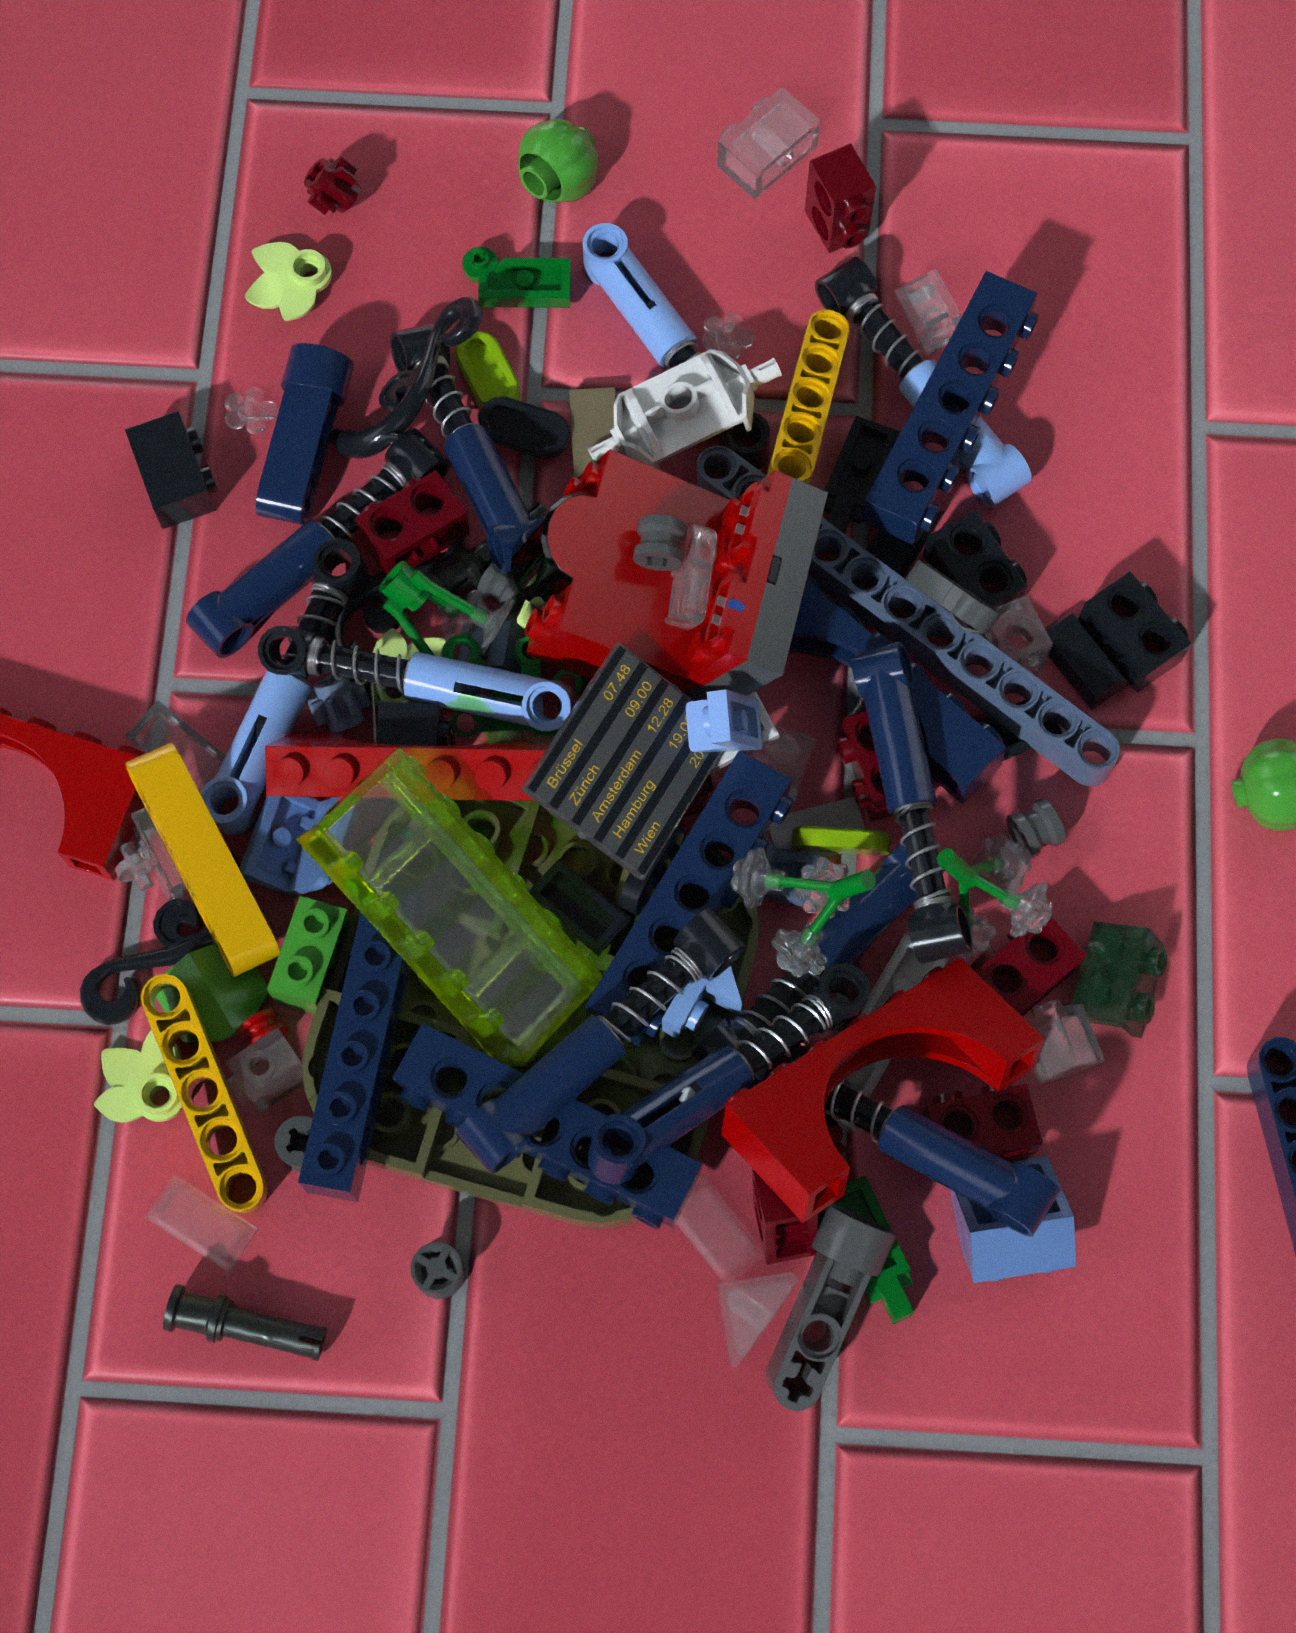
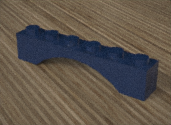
M808 574L788 653L815 655L835 660L852 668V655L890 644L880 633L875 631L870 633L859 624L857 616L846 604L842 602L834 603L823 593L822 587L816 579ZM911 662L915 679V686L912 692L931 777L960 803L964 804L1002 765L1006 746L1003 744L1000 734L987 723L979 724L966 713L965 706L956 696L949 692L943 694L930 683L926 672L919 665Z

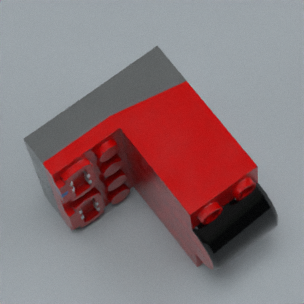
M608 450L595 463L589 462L584 472L578 478L572 477L563 497L520 533L512 549L511 570L515 585L525 600L538 607V609L535 608L532 611L526 624L525 636L530 639L525 654L594 681L614 648L617 649L620 645L690 701L706 700L707 692L724 689L747 696L781 677L784 673L828 492L774 470L761 481L751 484L738 498L729 500L616 451ZM658 514L672 516L686 523L688 526L685 540L680 542V550L684 554L681 568L673 571H657L641 567L634 562V548L640 544L641 540L640 535L637 533L639 518L645 515Z

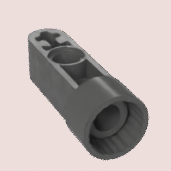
M834 1204L827 1207L813 1239L811 1247L817 1250L766 1369V1380L773 1394L782 1406L793 1411L808 1409L818 1400L871 1276L879 1277L897 1236L895 1232L887 1227ZM827 1276L844 1283L843 1291L825 1284ZM817 1320L826 1322V1331L821 1339L815 1342L803 1341V1331L809 1323ZM798 1350L803 1355L801 1360L796 1356L795 1351ZM799 1372L803 1377L801 1384L792 1382L789 1388H787L783 1382L786 1376L795 1378Z

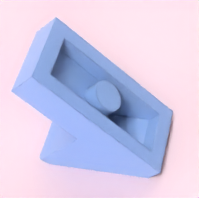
M724 689L707 692L706 700L691 701L686 704L688 741L691 751L720 752L763 749L758 699Z
M731 966L714 980L708 981L702 978L698 980V983H689L684 987V995L680 993L675 995L662 1018V1031L678 1040L681 1039L686 1028L695 1031L709 1004L703 1001L704 997L740 1016L742 1002Z

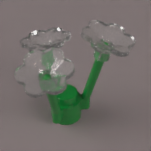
M404 560L399 562L386 575L379 587V590L388 597L382 607L396 618L418 651L429 655H434V653L403 611L405 608L414 612L427 599L436 604L438 611L446 616L442 623L445 641L458 634L471 636L478 625L483 629L482 642L478 651L484 654L498 634L515 601L509 597L502 607L492 612L482 602L484 596L480 591L473 590L467 596L462 595L459 597L430 580L420 570L412 568Z

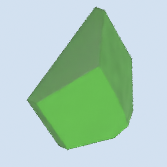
M215 943L186 954L165 973L174 975L189 989L211 1042L224 1041L234 1035L240 1025L257 1013L263 1002L270 996L267 991L268 986L256 967L233 977ZM165 988L157 994L156 998L164 1012L172 1011L179 1004L180 993L176 988ZM193 1034L180 1036L183 1044L199 1042L197 1036Z

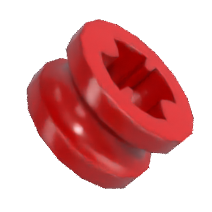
M269 1007L255 1013L237 1029L236 1033L240 1039H248L249 1043L246 1048L250 1054H258L269 1049L287 1034L289 1029L286 1024L276 1021L279 1014L274 1007Z

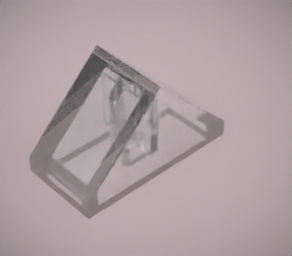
M792 1272L717 1284L716 1291L729 1365L736 1370L739 1368L796 1287L800 1279Z

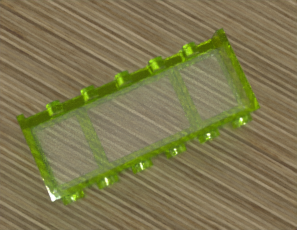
M401 748L381 760L375 768L296 839L488 1054L510 1067L527 1062L596 989L603 977L595 968L596 965L592 956L571 941L563 932L559 919L551 911L542 908L528 892V886L523 878L514 871L508 870L494 854L495 850L491 842L469 826L461 817L458 805L449 796L441 794L426 777V771L422 764L414 757L406 755Z

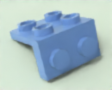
M266 796L239 868L243 877L289 898L323 889L326 884H331L337 876L341 865V858L337 856L343 839L350 835L357 820V812L353 810L356 798L332 797L320 802L311 797Z

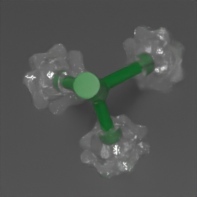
M999 834L995 840L992 838L984 839L981 852L974 858L973 866L969 865L950 848L943 849L937 856L938 865L959 882V903L967 915L972 933L973 950L957 955L962 958H971L976 953L985 952L989 949V941L996 935V929L989 925L988 917L975 916L974 910L970 908V888L974 886L998 898L999 905L1010 911L1012 924L1010 935L1014 938L1019 935L1022 937L1026 932L1039 934L1052 916L1051 909L1054 904L1047 899L1046 891L1048 885L1046 883H1035L1021 894L1015 891L1022 887L1023 877L1031 869V863L1027 858H1024L1026 846L1013 842L1007 834Z
M764 848L749 850L745 858L736 861L733 866L734 875L731 879L732 889L744 898L746 908L751 909L754 905L760 906L762 898L769 890L783 891L784 887L795 888L796 896L804 899L802 908L805 912H817L819 914L814 922L807 923L801 932L796 930L790 932L782 928L778 929L776 937L771 942L777 950L778 966L783 970H788L797 977H801L809 971L816 975L822 973L823 966L828 962V959L821 953L818 946L819 941L823 937L822 928L829 919L835 916L836 909L839 911H847L849 909L850 897L872 890L876 885L875 875L870 870L866 869L847 876L849 872L847 865L833 864L825 857L818 858L815 862V867L812 865L803 866L801 878L786 876L784 871L771 870Z

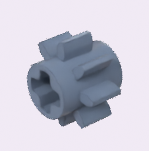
M333 675L316 682L313 687L317 696L307 699L314 721L317 722L318 726L327 723L331 732H340L357 726L364 720L361 709L371 706L364 684L359 685L356 681L351 682L347 677L338 681Z

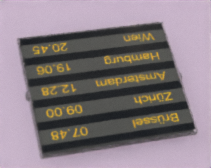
M617 642L613 645L520 790L576 831L581 839L588 840L639 880H643L723 751L693 752L690 750L686 704L693 700L680 691L676 684L670 683L621 643Z

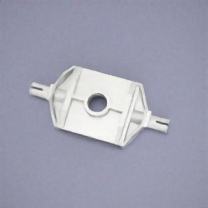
M710 349L618 394L614 403V428L610 430L613 437L587 449L595 461L611 449L660 470L659 462L743 422L746 431H750L752 429L754 391L757 390L758 386L781 377L780 368L773 357L748 370L746 364L739 365L725 352ZM688 396L692 398L691 402L682 409L669 408L671 403L679 397Z

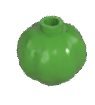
M553 119L539 122L524 133L518 151V170L524 188L532 196L556 204L573 202L583 198L593 188L597 178L598 153L595 149L594 138L587 129L581 126L576 127L567 120Z
M1276 738L1259 743L1244 758L1240 778L1231 780L1236 807H1246L1256 822L1267 829L1275 831L1296 829V742L1290 739Z

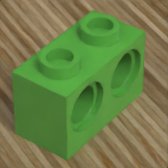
M299 896L267 991L277 1005L312 1015L315 1014L323 988H328L351 920L348 909Z

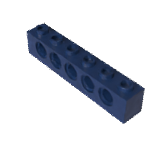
M985 272L864 501L862 522L912 545L921 529L926 532L930 531L940 510V505L935 504L940 491L949 493L961 468L955 464L961 451L969 454L978 438L981 428L975 426L980 414L990 415L1000 394V389L995 387L1001 375L1009 378L1020 354L1019 351L1015 350L1019 339L1022 338L1028 341L1036 326L1039 314L1033 312L1038 293L991 272ZM996 330L1000 332L1002 335L992 336L986 333L985 331ZM975 367L980 369L983 373L972 374L968 372L965 368ZM957 405L964 411L951 412L944 406ZM937 443L944 450L932 451L926 448L924 444ZM916 481L923 485L924 489L911 490L903 483Z
M738 751L586 1004L587 1017L592 1014L596 1017L598 1015L605 1017L611 1012V1004L613 1002L621 1003L629 996V984L634 978L647 976L648 971H657L664 965L665 956L671 955V952L662 951L656 946L655 941L660 935L665 933L677 935L687 923L707 908H711L718 916L723 906L729 909L734 906L745 885V882L739 880L748 864L754 867L759 864L770 843L768 839L764 838L773 822L781 825L793 805L794 799L789 797L791 778ZM745 808L753 811L757 819L750 824H739L732 819L731 814L737 809ZM719 849L728 852L733 860L728 865L719 867L709 863L706 855L713 850ZM698 891L706 896L708 902L699 909H691L683 905L680 899L687 892ZM662 1009L657 1011L647 1020L649 1026L643 1024L630 1035L631 1042L640 1047L647 1034L655 1038L662 1028V1018L666 1011Z
M368 880L298 1183L307 1193L354 1202L359 1201L424 911L423 900L419 890L416 888Z
M422 1023L392 1078L397 1088L402 1090L399 1097L403 1101L423 1111H427L430 1105L448 1114L445 1121L458 1129L476 1109L492 1097L501 1095L524 1074ZM457 1072L467 1077L466 1086L457 1094H445L439 1089L441 1080L449 1073ZM575 1099L552 1119L560 1126L559 1133L554 1139L542 1142L531 1137L530 1142L522 1151L540 1160L538 1168L544 1173L563 1182L566 1181L569 1175L587 1184L584 1192L605 1204L613 1205L615 1199L633 1207L634 1210L631 1215L638 1221L655 1229H660L662 1223L674 1228L702 1171V1163L668 1146L642 1164L650 1169L654 1176L651 1184L646 1188L633 1189L625 1182L622 1184H608L600 1181L593 1175L589 1165L583 1164L577 1158V1152L583 1144L591 1142L595 1126L607 1115ZM609 1143L604 1146L610 1154L615 1156H623L629 1153L627 1148L619 1143Z

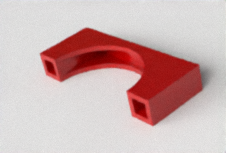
M0 707V748L15 750L37 760L54 774L59 784L64 802L65 819L58 854L71 868L115 881L145 807L131 781L125 763L145 753L126 745H120L118 750L101 745L102 741L81 731H75L73 736L58 732L56 726L40 718L30 717L28 722L12 717L11 712Z
M295 731L265 746L266 796L538 801L526 792L524 788L558 736L534 735L523 740L478 745L411 746L353 741L343 738V732Z
M958 958L944 968L937 966L931 969L920 983L909 990L896 991L886 1000L882 1007L869 1015L865 1013L858 1015L847 1025L845 1030L831 1039L822 1038L809 1048L804 1056L793 1063L785 1062L778 1065L770 1072L766 1080L750 1090L748 1088L738 1090L729 1098L725 1105L721 1135L804 1223L844 1196L850 1166L843 1159L831 1139L826 1125L824 1105L834 1089L845 1078L875 1062L900 1057H918L943 1061L965 1069L988 1083L997 1092H1000L1035 1068L1044 1037L967 963Z

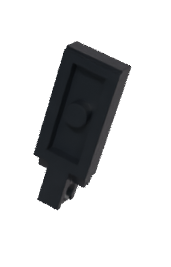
M856 416L824 490L828 492L824 512L829 513L827 521L844 534L850 521L861 524L864 501L900 434L898 430Z

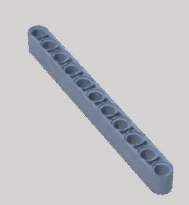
M715 445L708 447L697 458V486L729 500L738 498L751 484L759 482L766 477L765 474L725 446ZM716 471L727 474L726 477L721 479H713L708 475ZM824 518L821 519L808 574L816 579L823 591L838 602L846 604L855 615L892 643L902 642L908 655L990 717L992 716L996 719L998 723L1018 738L1030 744L1031 748L1078 783L1094 787L1108 780L1120 753L1119 743L1111 732L981 635L959 628L952 620L949 611L908 583L902 576ZM831 553L837 559L825 562L818 559L817 555ZM866 580L875 587L869 590H862L853 583ZM896 608H904L912 616L898 618L890 611ZM959 620L966 628L971 629L969 626H967L965 623ZM934 636H941L947 639L950 644L945 647H938L933 645L928 639ZM973 664L981 665L988 671V674L977 676L970 673L966 667ZM1018 693L1026 699L1027 703L1014 705L1005 698V695ZM1056 722L1063 726L1066 733L1060 735L1053 734L1044 727V723ZM1095 751L1104 758L1105 763L1093 764L1086 760L1083 752Z

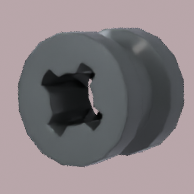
M658 514L645 515L639 518L637 533L640 535L641 540L640 544L634 548V562L641 567L657 571H673L681 568L684 554L680 550V542L685 540L688 526L686 523L672 516Z
M493 563L484 572L477 588L478 593L485 599L493 598L499 602L500 610L507 615L514 614L523 606L527 593L523 586L520 570L500 574L493 566Z
M1041 798L1033 802L1031 809L1025 813L1016 811L1006 818L1007 827L1015 845L1027 859L1038 856L1041 849L1047 845L1058 846L1066 840V833L1061 819L1046 799Z
M294 1116L284 1121L278 1128L274 1138L275 1150L279 1158L291 1170L299 1173L313 1118L307 1116ZM294 1141H296L295 1146H294V1147H295V1150H293V1151L290 1153V1151L293 1149Z
M431 1242L420 1247L413 1256L410 1265L411 1276L416 1286L426 1296L434 1299H445L456 1294L462 1287L466 1276L465 1265L458 1252L449 1244L442 1242Z

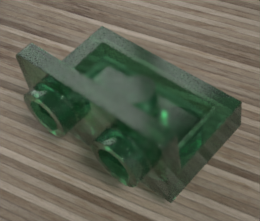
M1094 921L1085 952L1088 956L1082 963L1069 1015L1076 1021L1121 1027L1131 1037L1142 1038L1146 1024L1150 1023L1154 1016L1155 999L1153 995L1158 977L1164 974L1167 966L1165 945L1150 928Z

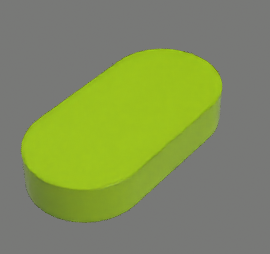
M476 331L471 338L456 346L455 357L457 367L480 410L486 402L495 397H509L520 401L519 381L494 336L487 332Z
M797 826L792 830L791 847L807 851L888 855L890 854L891 836L887 832L875 830Z

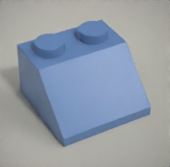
M1048 1156L1010 1162L1012 1164L1019 1162L1034 1168L1051 1179L1060 1189L1059 1194L1033 1237H1028L1012 1230L993 1217L987 1209L950 1190L961 1250L973 1283L1000 1281L1004 1278L1035 1273H1050L1055 1270L1076 1267L1074 1215Z

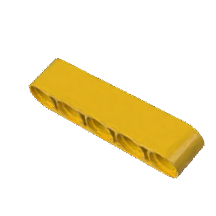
M819 310L813 313L808 321L767 475L777 470L810 484L849 334L847 319L834 310Z
M169 742L126 762V769L232 976L236 977L279 956L280 950L275 937L174 744Z
M156 975L148 980L142 989V1007L218 1198L224 1206L232 1211L244 1214L254 1212L263 1205L267 1198V1181L193 996L186 985L174 975ZM165 988H176L180 993V1001L177 1007L170 1012H158L154 1003L157 994ZM185 1034L197 1036L199 1047L196 1054L190 1059H177L173 1052L175 1041ZM202 1081L215 1082L218 1088V1095L214 1103L203 1108L196 1107L192 1101V1092L195 1086ZM220 1128H232L237 1136V1143L233 1151L226 1155L214 1154L210 1144L213 1134ZM240 1175H250L256 1182L255 1195L247 1203H235L230 1197V1184Z

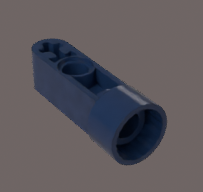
M298 343L290 349L281 383L284 393L256 496V514L258 516L301 525L305 524L309 519L329 444V436L333 429L338 407L345 403L354 369L353 361L339 351L311 343Z

